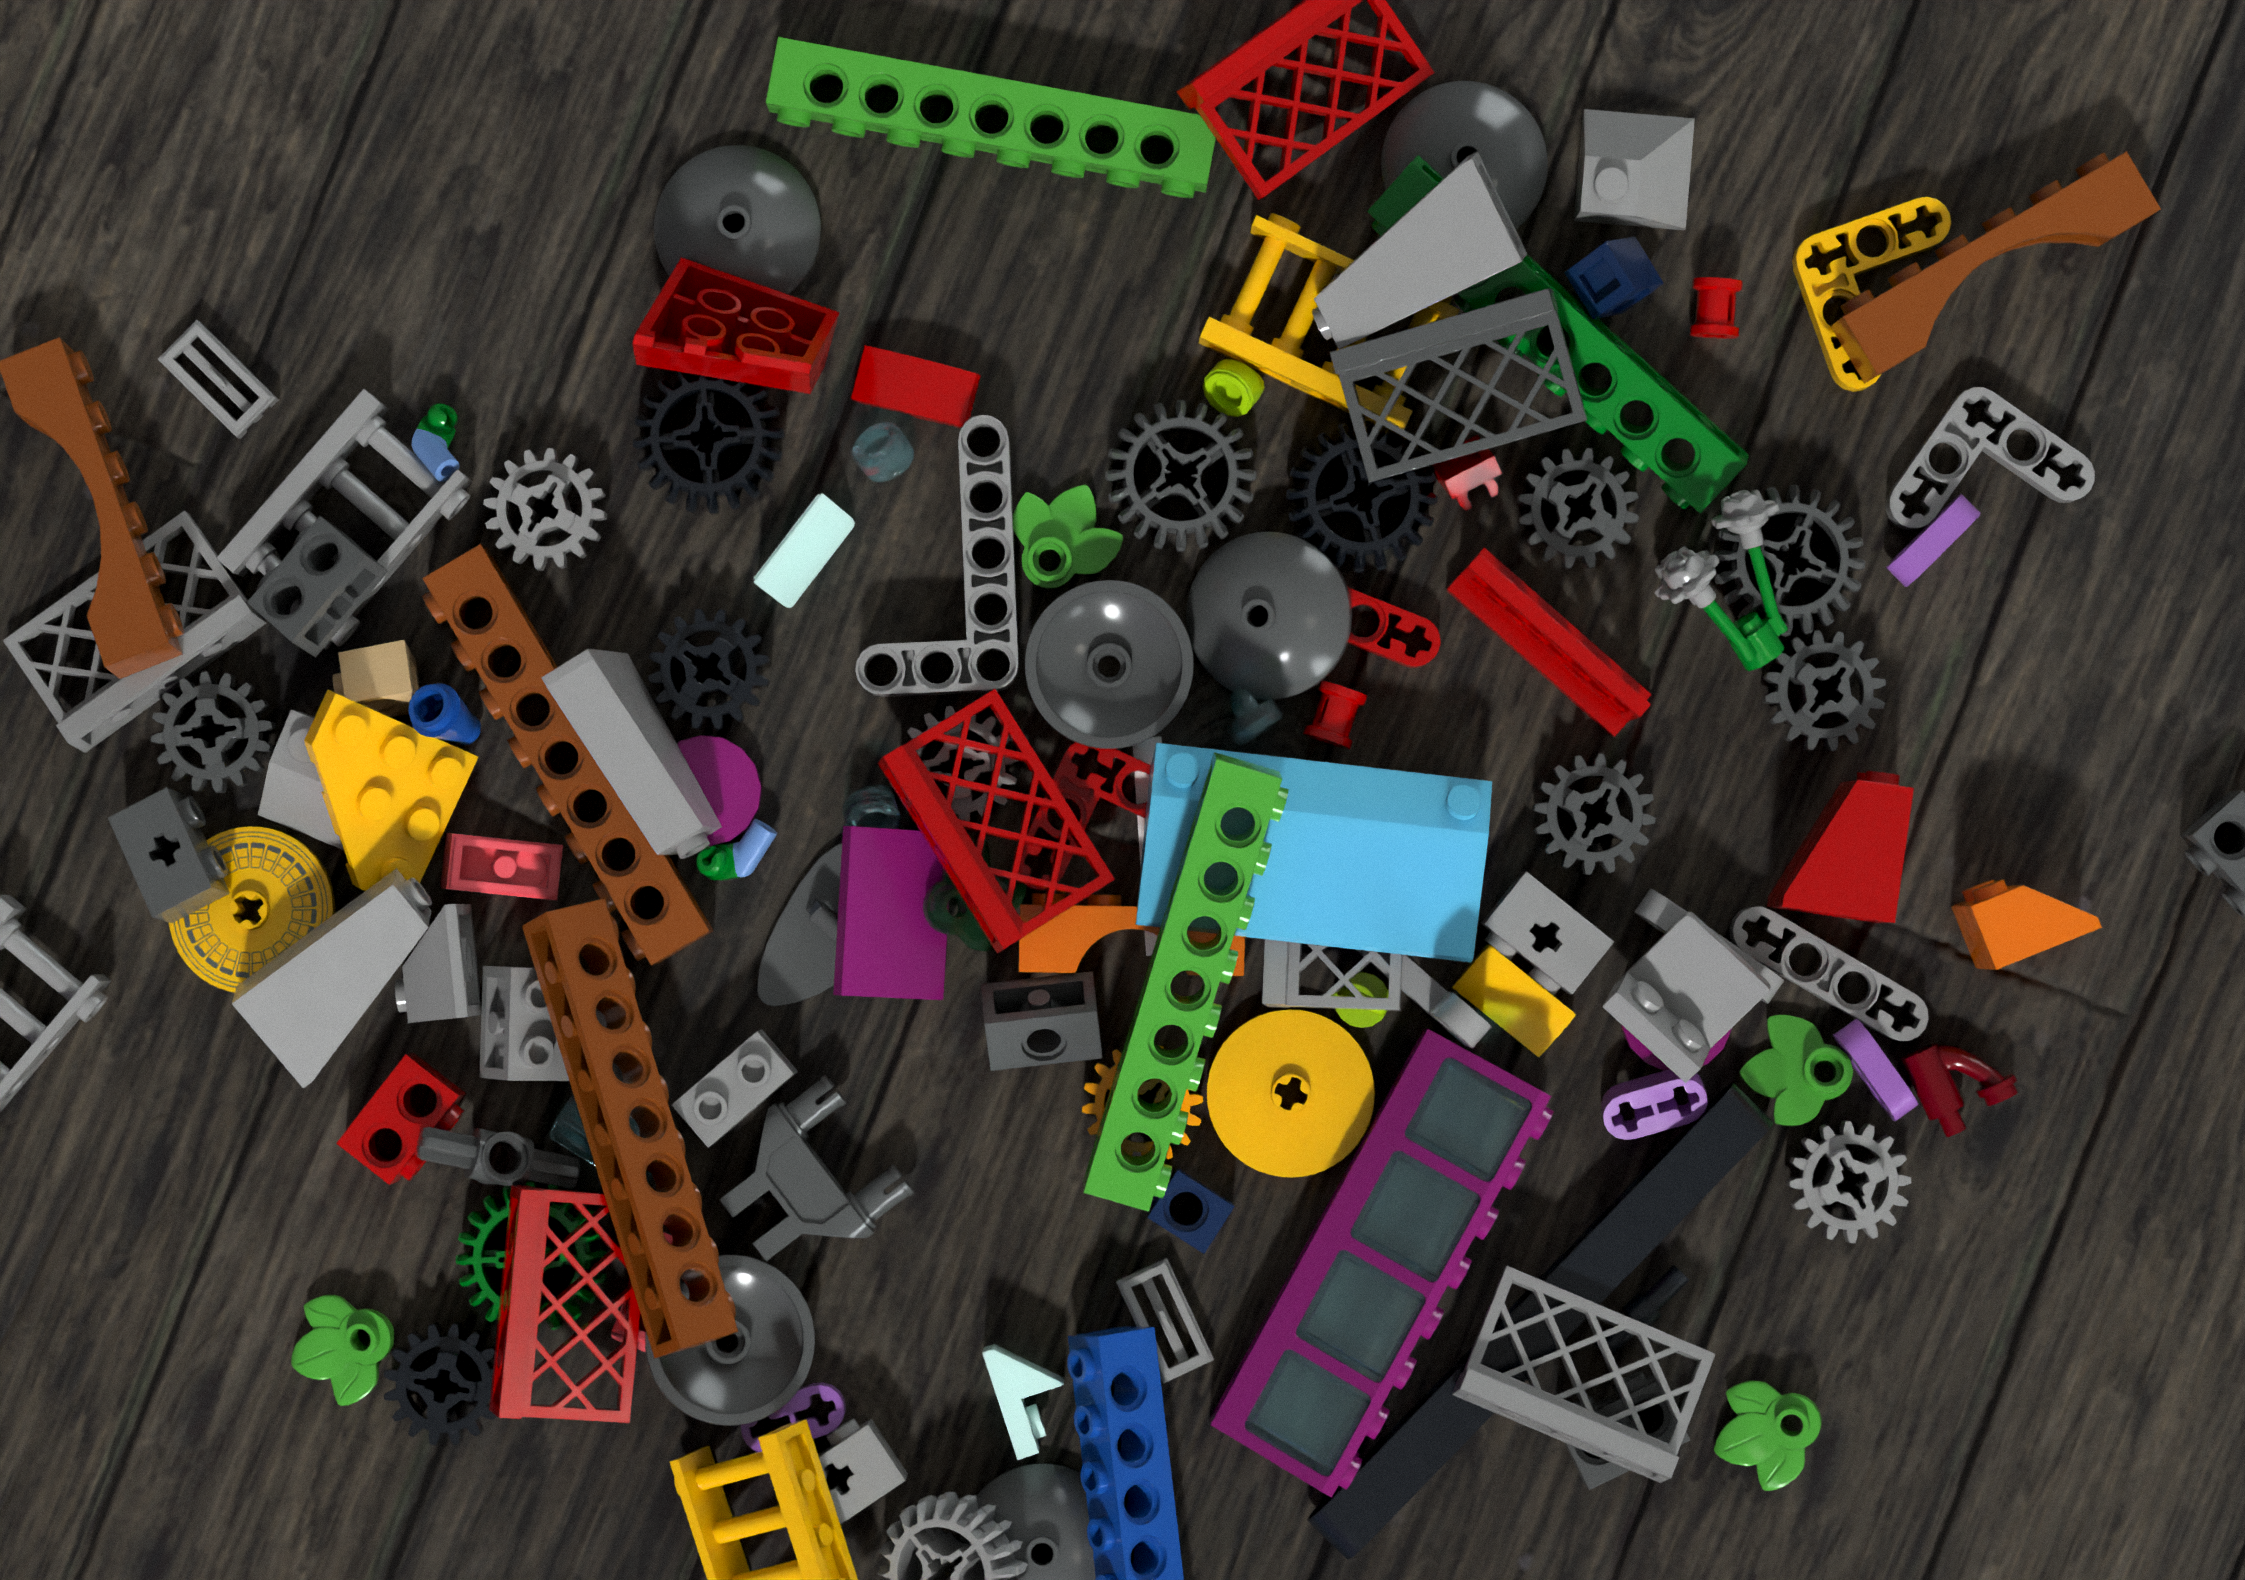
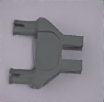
M825 1074L820 1077L819 1081L786 1105L784 1102L777 1104L775 1102L768 1108L755 1173L719 1199L732 1217L736 1216L768 1190L780 1203L788 1216L753 1242V1245L766 1261L801 1234L868 1238L875 1233L873 1229L877 1227L875 1221L908 1195L911 1196L915 1193L907 1180H904L890 1192H885L888 1186L903 1175L894 1164H891L886 1171L856 1194H853L851 1191L846 1193L806 1140L809 1138L807 1131L840 1106H844L847 1103L839 1090L821 1104L817 1102L818 1098L835 1086Z

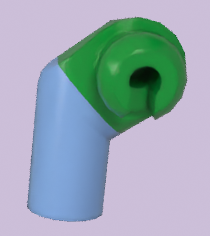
M434 404L429 408L428 416H424L421 419L412 437L411 446L414 453L438 481L446 482L460 467L459 462L448 450L456 432L454 426L457 424L458 415L448 405Z
M754 819L740 842L707 846L701 850L696 857L697 868L701 874L711 880L721 881L749 876L777 836V832L766 823Z

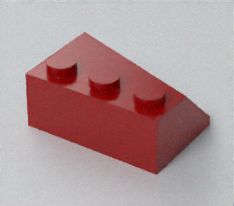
M681 257L634 335L632 345L636 365L811 394L825 367L840 312Z

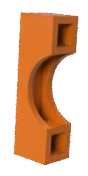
M1032 893V905L1020 904V918L1024 923L1042 912L1046 894ZM1054 894L1052 906L1064 899L1066 894ZM1091 894L1088 896V906L1074 905L1019 940V972L1075 973L1086 951L1103 936L1124 929L1144 930L1158 936L1160 927L1135 925L1137 907L1121 906L1122 895ZM1187 930L1188 936L1199 943L1209 942L1217 935L1215 933ZM1234 936L1230 949L1238 951V958L1233 976H1244L1245 937ZM1186 971L1187 975H1199L1193 971Z

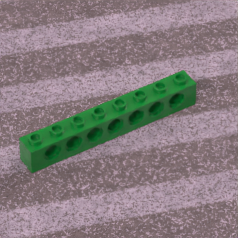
M1417 155L1367 211L1375 219L1371 223L1372 228L1381 236L1433 189L1443 177ZM1528 254L1522 262L1457 293L1458 295L1454 301L1466 313L1500 303L1499 293L1507 287L1519 288L1526 295L1548 288L1553 289L1559 309L1558 315L1561 326L1568 332L1570 337L1568 351L1588 418L1585 422L1598 433L1604 434L1608 430L1624 444L1620 448L1623 456L1640 471L1645 472L1649 467L1663 479L1665 483L1661 486L1662 490L1679 507L1686 509L1691 505L1701 513L1747 465L1749 454L1600 319L1593 320L1586 307ZM1544 327L1526 331L1515 351L1521 357L1526 355L1541 368H1544L1553 352L1545 347L1541 341L1540 332ZM1516 335L1497 341L1508 349ZM1557 358L1550 373L1563 379ZM1589 363H1601L1609 369L1612 382L1604 388H1592L1583 380L1582 368ZM1547 378L1543 383L1559 397H1562L1567 392L1565 388ZM1630 401H1643L1652 409L1654 419L1643 426L1633 425L1624 417L1623 406ZM1674 438L1685 439L1692 444L1695 456L1686 463L1673 462L1665 454L1664 445Z

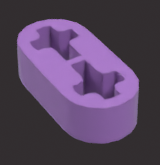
M1960 493L1889 562L1886 568L1905 587L1909 586L1981 513Z
M1858 1019L1853 1020L1833 1034L1839 1048L1847 1054L1855 1071L1893 1121H1897L1918 1106L1917 1100L1869 1031Z
M1671 1069L1611 1087L1603 1095L1601 1101L1603 1122L1608 1132L1614 1137L1623 1140L1637 1139L1686 1125L1699 1119L1705 1112L1708 1104L1707 1093L1704 1083L1697 1073L1685 1083ZM1684 1086L1685 1091L1689 1093V1103L1678 1105L1676 1099L1673 1098L1674 1088ZM1630 1102L1631 1107L1635 1109V1118L1624 1121L1623 1116L1619 1114V1104Z
M824 1382L813 1383L801 1387L787 1404L768 1417L770 1419H777L788 1415L791 1423L800 1421L796 1412L811 1406L813 1394H820L823 1401L833 1400L836 1408L829 1412L828 1423L821 1424L817 1416L805 1418L807 1419L812 1438L815 1439L837 1429L844 1419L846 1404L840 1390L833 1385ZM759 1420L742 1424L741 1432L746 1444L754 1451L761 1452L762 1449L758 1437L764 1434L754 1435L752 1427Z

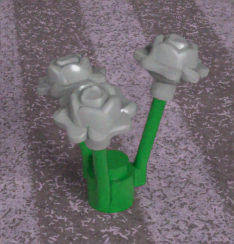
M1740 490L1721 500L1722 514L1714 517L1711 522L1712 526H1715L1716 529L1727 527L1728 531L1739 534L1743 549L1749 550L1767 618L1761 619L1757 612H1752L1739 618L1734 623L1729 619L1715 601L1716 593L1709 585L1711 579L1716 575L1715 567L1719 563V558L1716 555H1711L1707 550L1695 553L1693 550L1683 546L1678 551L1671 552L1665 559L1661 560V565L1655 567V572L1661 582L1654 592L1655 595L1662 600L1670 599L1673 604L1689 599L1693 605L1696 604L1698 608H1703L1726 636L1746 671L1758 669L1777 658L1784 651V645L1778 636L1788 630L1778 612L1760 546L1765 543L1761 527L1768 521V516L1774 515L1780 509L1775 501H1764L1759 490H1752L1751 492Z

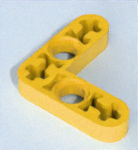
M1916 198L1814 234L1805 239L1794 252L1792 259L1793 271L1828 369L1835 383L1844 390L1852 392L1862 391L1874 384L1881 374L1865 384L1863 380H1858L1855 373L1845 374L1842 365L1850 360L1842 345L1837 349L1834 348L1831 339L1835 340L1838 338L1831 326L1823 318V306L1831 298L1838 297L1848 302L1858 296L1860 292L1854 278L1855 275L1929 250L1943 241L1949 233L1951 218L1946 206L1935 198ZM1922 209L1925 217H1936L1938 224L1930 230L1931 238H1926L1923 231L1906 234L1901 240L1907 247L1899 249L1898 234L1889 218L1896 217L1897 228H1900L1914 221L1917 218L1916 210ZM1874 227L1883 232L1887 245L1882 255L1872 258L1865 256L1859 251L1856 238L1861 229ZM1844 236L1846 254L1855 266L1847 268L1846 256L1833 260L1826 266V275H1821L1818 268H1807L1805 260L1812 255L1811 247L1817 246L1821 254H1826L1840 248L1842 245L1836 237Z

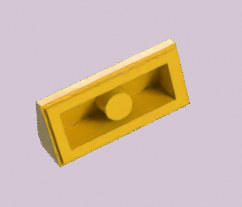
M1486 944L1452 986L1455 991L1538 1058L1576 1016L1572 1010L1490 944Z

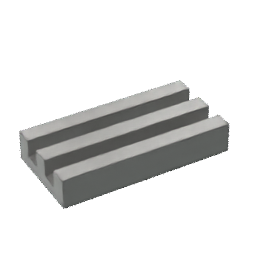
M198 320L158 358L239 439L248 432L247 429L253 423H257L264 416L263 413L269 406L272 408L279 401ZM197 337L260 397L253 405L191 344ZM182 352L244 412L238 420L175 360Z
M1167 1257L1116 1280L1136 1326L1150 1327L1132 1289L1133 1286L1142 1283L1178 1360V1364L1168 1367L1156 1341L1160 1378L1163 1384L1214 1360ZM1161 1273L1199 1353L1191 1358L1186 1353L1152 1277Z

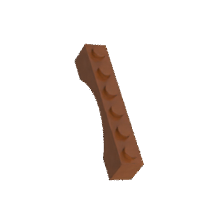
M2127 151L2109 161L2105 152L2075 169L2080 179L2065 188H2062L2058 179L2028 197L2033 206L2017 216L2011 207L1998 213L1981 224L1986 234L1969 243L1964 234L1934 251L1939 261L1926 269L1921 270L1917 262L1907 266L1887 279L1892 288L1878 297L1874 298L1870 289L1841 305L1840 307L1845 316L1832 324L1831 328L1864 384L1926 347L1934 322L1950 295L1974 269L1984 262L2010 250L2041 243H2076L2099 247L2161 210Z
M59 337L0 360V372L14 412L30 427L55 440L64 448L80 469L93 497L100 525L101 561L96 591L87 613V619L104 667L116 677L122 679L183 655L177 639L178 636L184 634L183 625L173 604L165 605L159 586L166 583L165 575L155 553L147 554L140 535L148 532L147 525L138 504L135 501L128 502L123 484L130 482L129 474L119 452H111L104 434L112 431L111 424L99 400L92 401L87 384L93 382L94 377L84 353L81 350L74 352Z

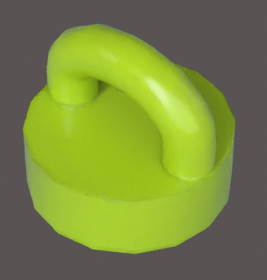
M1232 359L1218 362L1204 378L1203 383L1204 394L1210 405L1218 412L1234 417L1247 414L1260 398L1265 388L1264 381L1254 369Z
M1359 972L1350 980L1364 997L1388 998L1389 993L1385 984L1373 974ZM1346 986L1334 995L1355 997ZM1335 1008L1343 1021L1350 1026L1359 1028L1375 1025L1383 1019L1388 1011Z

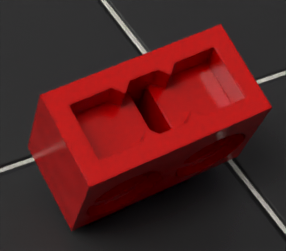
M415 1053L405 1054L336 1144L389 1185L398 1182L402 1176L406 1180L411 1181L426 1163V1161L417 1157V1141L422 1129L432 1127L450 1131L465 1112L458 1104L466 1093ZM418 1084L430 1086L437 1096L436 1107L430 1115L426 1116L417 1113L410 1104V1094ZM384 1128L394 1130L402 1140V1150L394 1160L382 1157L376 1149V1137Z

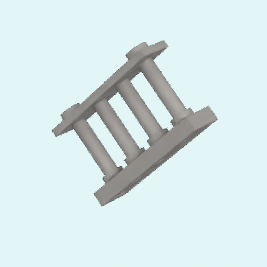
M365 389L359 393L216 558L232 573L242 577L249 570L253 574L259 571L263 575L267 574L281 562L274 555L276 548L271 544L285 528L290 532L297 529L301 533L305 528L312 526L318 518L311 513L313 506L308 502L322 486L326 489L334 487L395 541L377 561L388 572L327 643L324 649H328L332 643L340 647L353 635L361 623L356 618L358 613L443 516L448 520L452 519L465 506L471 496L465 490L473 481L457 469L446 482L438 481L411 450L384 428L386 421L382 417L389 408ZM359 443L363 447L371 445L432 498L410 524L348 471L350 464L345 459ZM338 554L331 558L335 563L338 559ZM302 597L298 598L295 603L300 605Z
M0 895V950L6 948L69 1002L46 1027L0 988V1017L32 1044L11 1070L0 1061V1112L77 1021L81 1019L85 1023L88 1022L102 1008L108 999L102 992L111 982L104 974H91L83 984L20 931L22 924L17 920L27 909L11 895Z

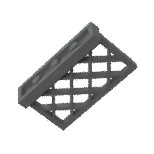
M1544 289L1330 352L1335 373L1340 378L1369 483L1588 420L1558 315L1559 309L1553 289ZM1548 325L1554 350L1544 368H1541L1516 354L1515 351L1526 331ZM1516 335L1508 349L1494 342L1495 340ZM1486 344L1505 355L1489 384L1460 369L1472 347ZM1461 351L1454 365L1440 357ZM1557 358L1563 379L1550 373ZM1511 359L1540 374L1524 404L1495 388ZM1432 360L1450 371L1435 399L1406 384L1417 363ZM1407 366L1400 380L1385 373ZM1376 375L1396 386L1381 415L1360 404L1354 381ZM1456 375L1485 390L1470 419L1441 404ZM1546 378L1567 390L1573 413L1550 419L1530 408ZM1402 390L1431 406L1415 435L1387 420ZM1491 394L1520 410L1507 432L1494 434L1476 423ZM1437 410L1465 425L1454 447L1441 450L1421 439ZM1526 413L1541 421L1519 428ZM1364 415L1376 421L1370 435ZM1383 426L1411 441L1399 463L1378 468L1372 445ZM1472 429L1486 437L1465 443ZM1417 445L1432 452L1410 459Z

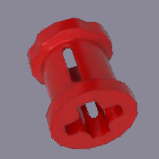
M1719 277L1692 279V288L1697 290L1695 324L1690 326V336L1717 339L1739 337V328L1734 326L1736 292L1742 290V280Z
M1322 681L1319 687L1322 695L1312 725H1306L1303 734L1315 740L1350 750L1353 741L1349 738L1358 708L1360 705L1365 704L1367 695L1338 684Z

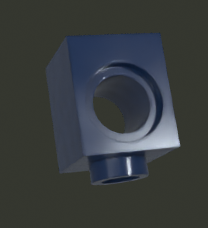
M1636 237L1606 241L1564 272L1593 320L1623 314L1664 284Z
M1177 1167L1169 1179L1163 1199L1153 1197L1152 1207L1147 1213V1218L1205 1254L1235 1206L1232 1202ZM1181 1192H1191L1197 1195L1202 1202V1211L1198 1218L1192 1222H1179L1170 1214V1202L1174 1196Z

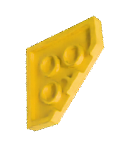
M327 690L304 739V743L311 762L316 766L324 790L321 793L335 834L340 837L348 860L346 867L352 884L366 891L396 868L406 880L413 877L420 883L477 762L478 756L441 739L423 736L410 725L331 690Z

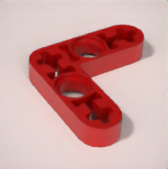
M1077 742L1070 745L1052 780L1064 798L1070 799L1078 805L1081 813L1079 823L1084 831L1100 798L1144 819L1146 817L1147 802L1135 804L1128 801L1122 793V783L1126 776L1132 772L1140 771L1149 775L1151 765L1117 749H1099ZM1090 748L1099 752L1097 762L1111 770L1114 758L1125 762L1126 765L1115 777L1113 793L1110 794L1100 789L1107 779L1096 773H1090L1086 780L1077 777L1078 766L1072 763L1073 756L1076 753L1085 755ZM1039 807L1027 833L1028 836L1035 837L1038 829L1042 828L1053 838H1059L1060 830L1055 829L1048 821L1049 808ZM1068 831L1066 840L1070 841L1071 846L1077 847L1076 842ZM1024 844L1018 874L1030 877L1032 869L1024 864L1025 859L1029 854L1038 856L1043 847ZM1053 850V853L1050 857V863L1052 865L1056 850ZM1063 853L1057 883L1063 878L1074 854ZM1043 875L1040 879L1049 881L1050 876ZM1025 884L1031 889L1047 890L1046 888Z

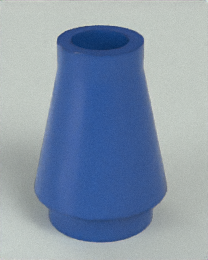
M442 683L425 685L418 689L410 700L409 716L414 729L419 734L426 737L453 741L462 746L469 745L478 738L481 732L480 720L471 713L451 686Z

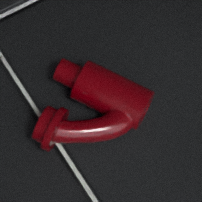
M1934 1043L1901 1058L1928 1119H1938L1946 1137L1953 1136L1967 1129L1958 1110L1965 1103L1950 1073L1951 1070H1957L1980 1082L1983 1086L1977 1089L1976 1093L1979 1098H1984L1987 1106L2000 1103L2018 1093L2014 1084L2017 1082L2015 1074L2002 1076L1996 1069L1974 1054L1955 1046H1938L1937 1043Z

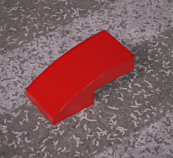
M865 345L851 399L861 404L906 413L918 419L962 428L964 423L970 419L981 375L922 358Z

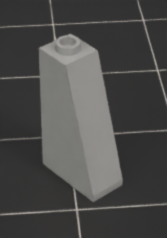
M1476 152L1467 156L1314 298L1318 307L1312 310L1313 317L1319 331L1326 340L1333 337L1338 349H1341L1523 261L1527 252L1479 153Z
M586 649L541 677L657 855L678 854L680 859H685L706 848L710 844L707 836L722 828L628 653Z
M397 868L236 987L232 1005L302 1088H305L316 1078L429 928L432 912L429 908L432 905L430 896L415 878L411 877L409 880H406Z

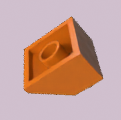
M2004 879L1995 882L1994 880H1989L1962 891L1965 901L1951 906L1976 969L1997 970L2102 928L2098 917L2027 886H2006Z

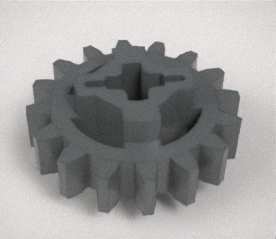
M1569 448L1563 449L1560 452V465L1556 466L1553 461L1545 457L1539 462L1544 476L1541 478L1531 473L1526 476L1524 481L1533 489L1532 494L1519 495L1517 503L1529 507V514L1520 517L1517 523L1518 526H1532L1534 533L1525 542L1528 547L1540 542L1546 546L1542 556L1543 561L1548 562L1557 553L1563 556V569H1571L1575 559L1581 558L1585 568L1588 570L1595 567L1596 553L1599 552L1608 561L1616 556L1611 545L1613 541L1623 545L1630 542L1631 537L1622 527L1624 524L1637 523L1639 516L1627 511L1626 505L1639 497L1637 492H1624L1621 487L1630 477L1627 471L1616 476L1609 472L1614 458L1608 456L1599 465L1593 463L1592 449L1586 448L1580 460L1574 461ZM1579 472L1587 474L1581 484L1567 487L1560 482L1554 481L1557 477L1567 473ZM1605 486L1613 499L1614 518H1612L1611 514L1604 511L1600 493ZM1590 488L1591 492L1586 499L1588 502L1585 505V511L1591 515L1590 519L1582 516L1565 531L1564 526L1569 520L1567 516L1570 513L1569 506L1564 503L1565 499L1573 502ZM1541 500L1552 508L1555 525L1551 532L1547 530L1541 516ZM1587 531L1602 538L1586 546L1568 545L1574 534Z
M1813 631L1810 633V646L1807 647L1798 637L1791 639L1789 645L1793 654L1788 656L1781 653L1774 659V662L1780 667L1779 672H1768L1763 676V680L1775 685L1773 693L1762 697V703L1776 704L1778 709L1770 717L1769 722L1771 725L1784 721L1788 724L1789 727L1784 735L1786 741H1792L1799 734L1804 735V750H1814L1819 739H1823L1827 752L1836 751L1839 736H1842L1849 745L1859 742L1855 728L1859 726L1866 730H1872L1876 724L1867 715L1869 710L1884 709L1885 706L1883 701L1873 697V690L1886 685L1885 679L1872 678L1869 672L1879 663L1877 657L1863 661L1859 655L1862 652L1864 643L1857 641L1848 648L1844 647L1843 632H1834L1829 643H1824L1821 631ZM1815 654L1836 656L1825 668L1816 669L1811 664L1802 661L1806 657ZM1853 672L1859 682V701L1851 695L1849 677ZM1836 675L1832 680L1833 685L1830 688V693L1835 697L1834 701H1823L1817 706L1812 707L1816 702L1814 698L1818 693V690L1812 685L1813 681L1819 683ZM1788 682L1797 688L1799 704L1794 711L1788 699ZM1832 713L1838 719L1845 721L1843 724L1829 729L1812 726L1822 714Z
M201 672L200 686L197 687L190 679L182 678L179 680L183 694L178 697L165 692L162 698L170 706L167 714L160 712L153 713L152 719L164 724L163 732L150 736L151 742L165 744L167 749L157 758L158 763L162 765L175 763L177 765L171 777L176 782H182L189 775L193 776L191 784L192 790L202 792L207 786L208 780H211L215 793H226L227 779L229 778L236 785L244 787L248 784L247 776L244 772L247 768L257 772H262L265 769L262 762L257 758L259 752H273L275 748L274 745L263 740V735L265 732L276 729V723L262 720L260 716L269 708L270 704L266 700L254 702L250 700L256 688L251 683L246 682L238 690L234 689L236 680L235 675L224 673L219 685H217L211 672ZM222 695L236 702L247 718H235L228 713L225 701L222 700ZM195 702V713L186 724L179 725L185 710ZM212 719L215 724L236 729L216 737V746L213 741L191 735L202 733L203 730L211 728ZM242 740H248L242 755L232 763L231 753ZM181 747H192L199 752L202 764H205V769L193 764L185 756Z
M1598 753L1593 759L1592 766L1587 767L1585 760L1581 755L1573 757L1572 766L1574 771L1569 773L1565 768L1557 765L1552 770L1558 782L1555 785L1545 782L1540 783L1538 788L1543 794L1548 796L1546 803L1534 804L1532 806V811L1545 815V823L1535 827L1534 832L1535 834L1549 833L1552 840L1546 845L1544 851L1546 854H1551L1559 849L1565 853L1562 858V867L1567 869L1578 859L1582 861L1583 874L1591 875L1595 868V862L1600 861L1606 873H1611L1615 871L1614 858L1616 856H1619L1627 863L1635 860L1633 852L1629 848L1632 843L1647 846L1650 840L1639 831L1641 825L1655 823L1656 818L1649 814H1643L1642 810L1643 805L1654 800L1653 794H1638L1635 788L1644 779L1641 774L1628 779L1623 776L1626 761L1618 760L1610 769L1606 767L1605 755ZM1589 776L1601 777L1591 792L1580 794L1568 788L1570 784L1580 778ZM1619 789L1623 791L1628 800L1630 822L1620 815L1616 802V797L1620 792ZM1603 797L1601 801L1603 805L1600 812L1607 817L1606 823L1593 824L1589 830H1585L1586 826L1584 824L1587 816L1580 811L1582 804L1591 805ZM1557 806L1568 814L1572 828L1567 837L1568 839L1564 837L1559 828ZM1607 834L1612 838L1620 840L1616 845L1604 851H1586L1593 839L1598 836Z

